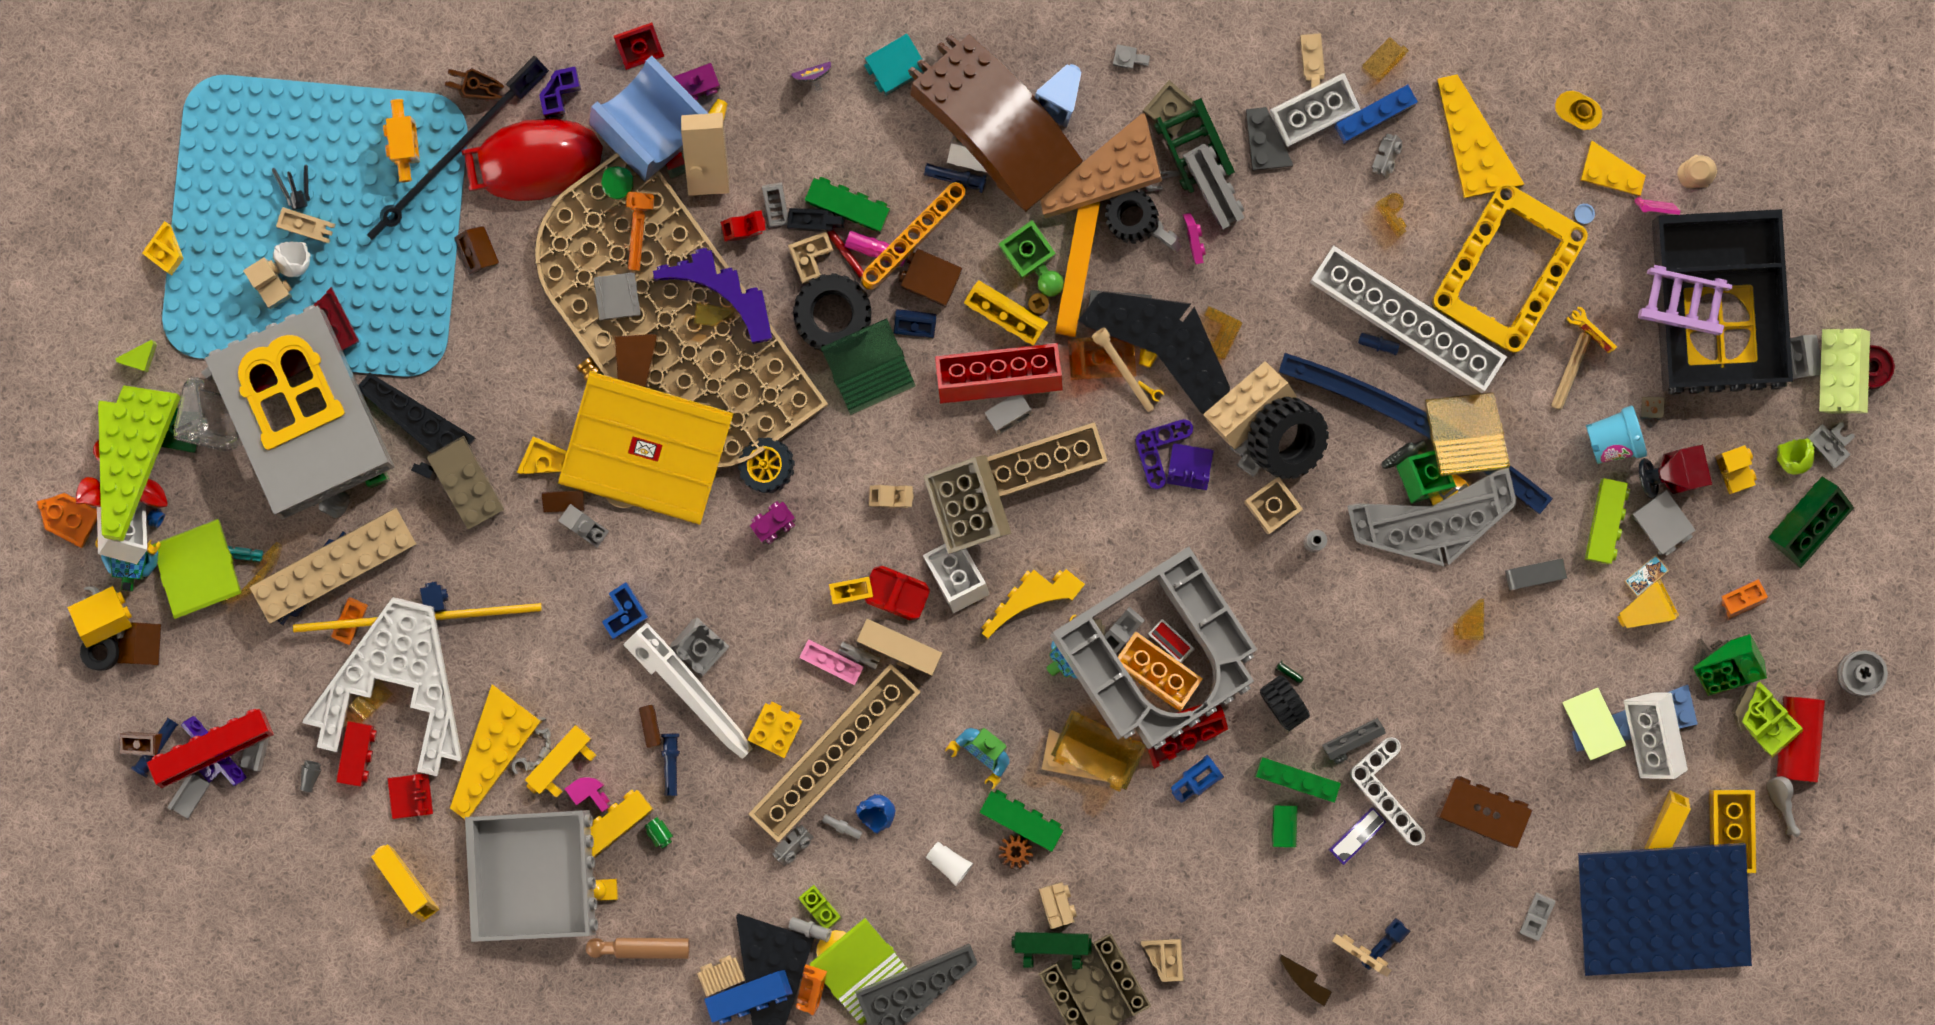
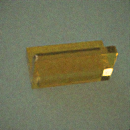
M1389 37L1362 67L1380 83L1406 56L1409 50L1404 45L1400 47Z

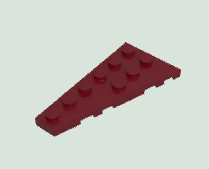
M330 287L326 291L327 293L314 306H319L326 313L341 349L344 351L359 343L360 340L333 288ZM288 350L281 358V367L287 379L310 368L304 354L299 350ZM267 364L256 365L250 372V382L256 393L278 383L274 370Z

